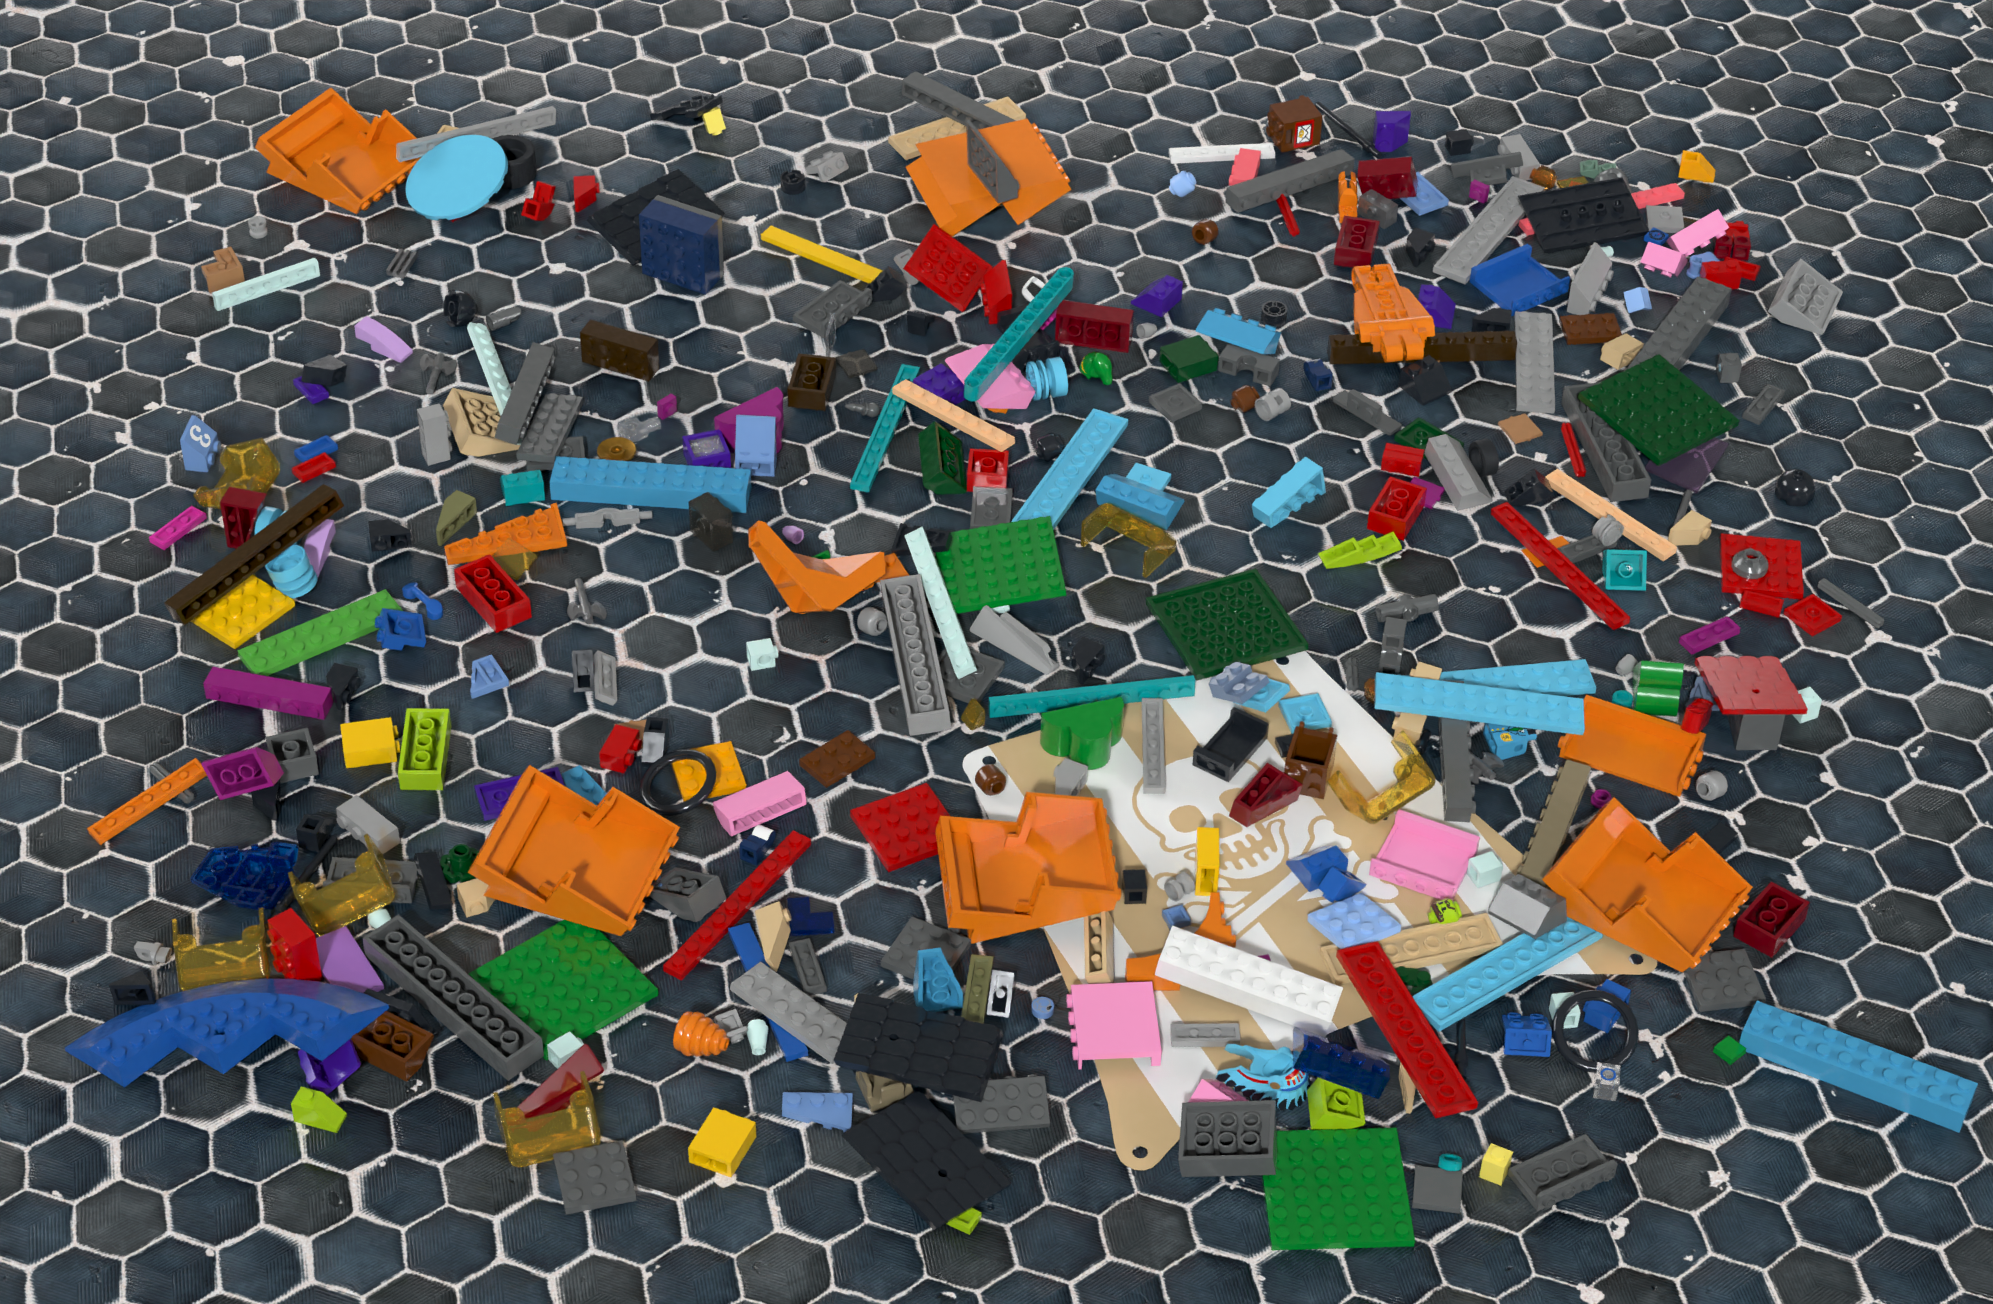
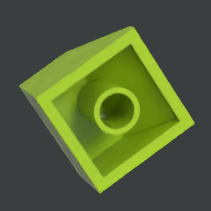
M1318 1076L1307 1090L1311 1129H1352L1364 1126L1365 1115L1360 1084Z

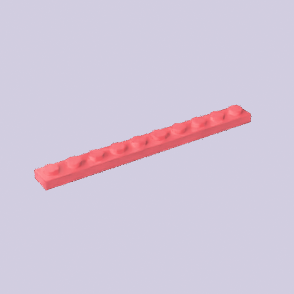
M1676 183L1631 193L1638 209L1646 208V205L1655 206L1684 199L1685 194ZM1528 218L1519 220V227L1527 236L1535 234Z

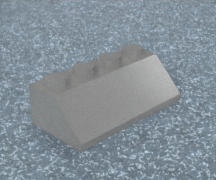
M1593 243L1571 283L1567 312L1586 315L1590 314L1591 311L1594 312L1597 301L1600 302L1603 291L1607 289L1608 281L1612 280L1614 271L1611 270L1612 262L1598 243Z
M1446 434L1428 438L1424 454L1456 510L1459 511L1491 503L1493 501L1492 497L1460 442Z

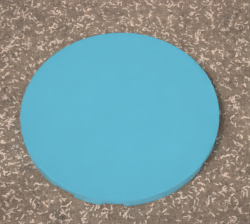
M463 135L446 140L436 145L432 150H429L412 168L406 182L407 200L417 214H421L427 219L438 221L439 219L447 218V220L466 216L488 203V199L499 191L504 183V176L508 171L507 157L501 146L486 136Z

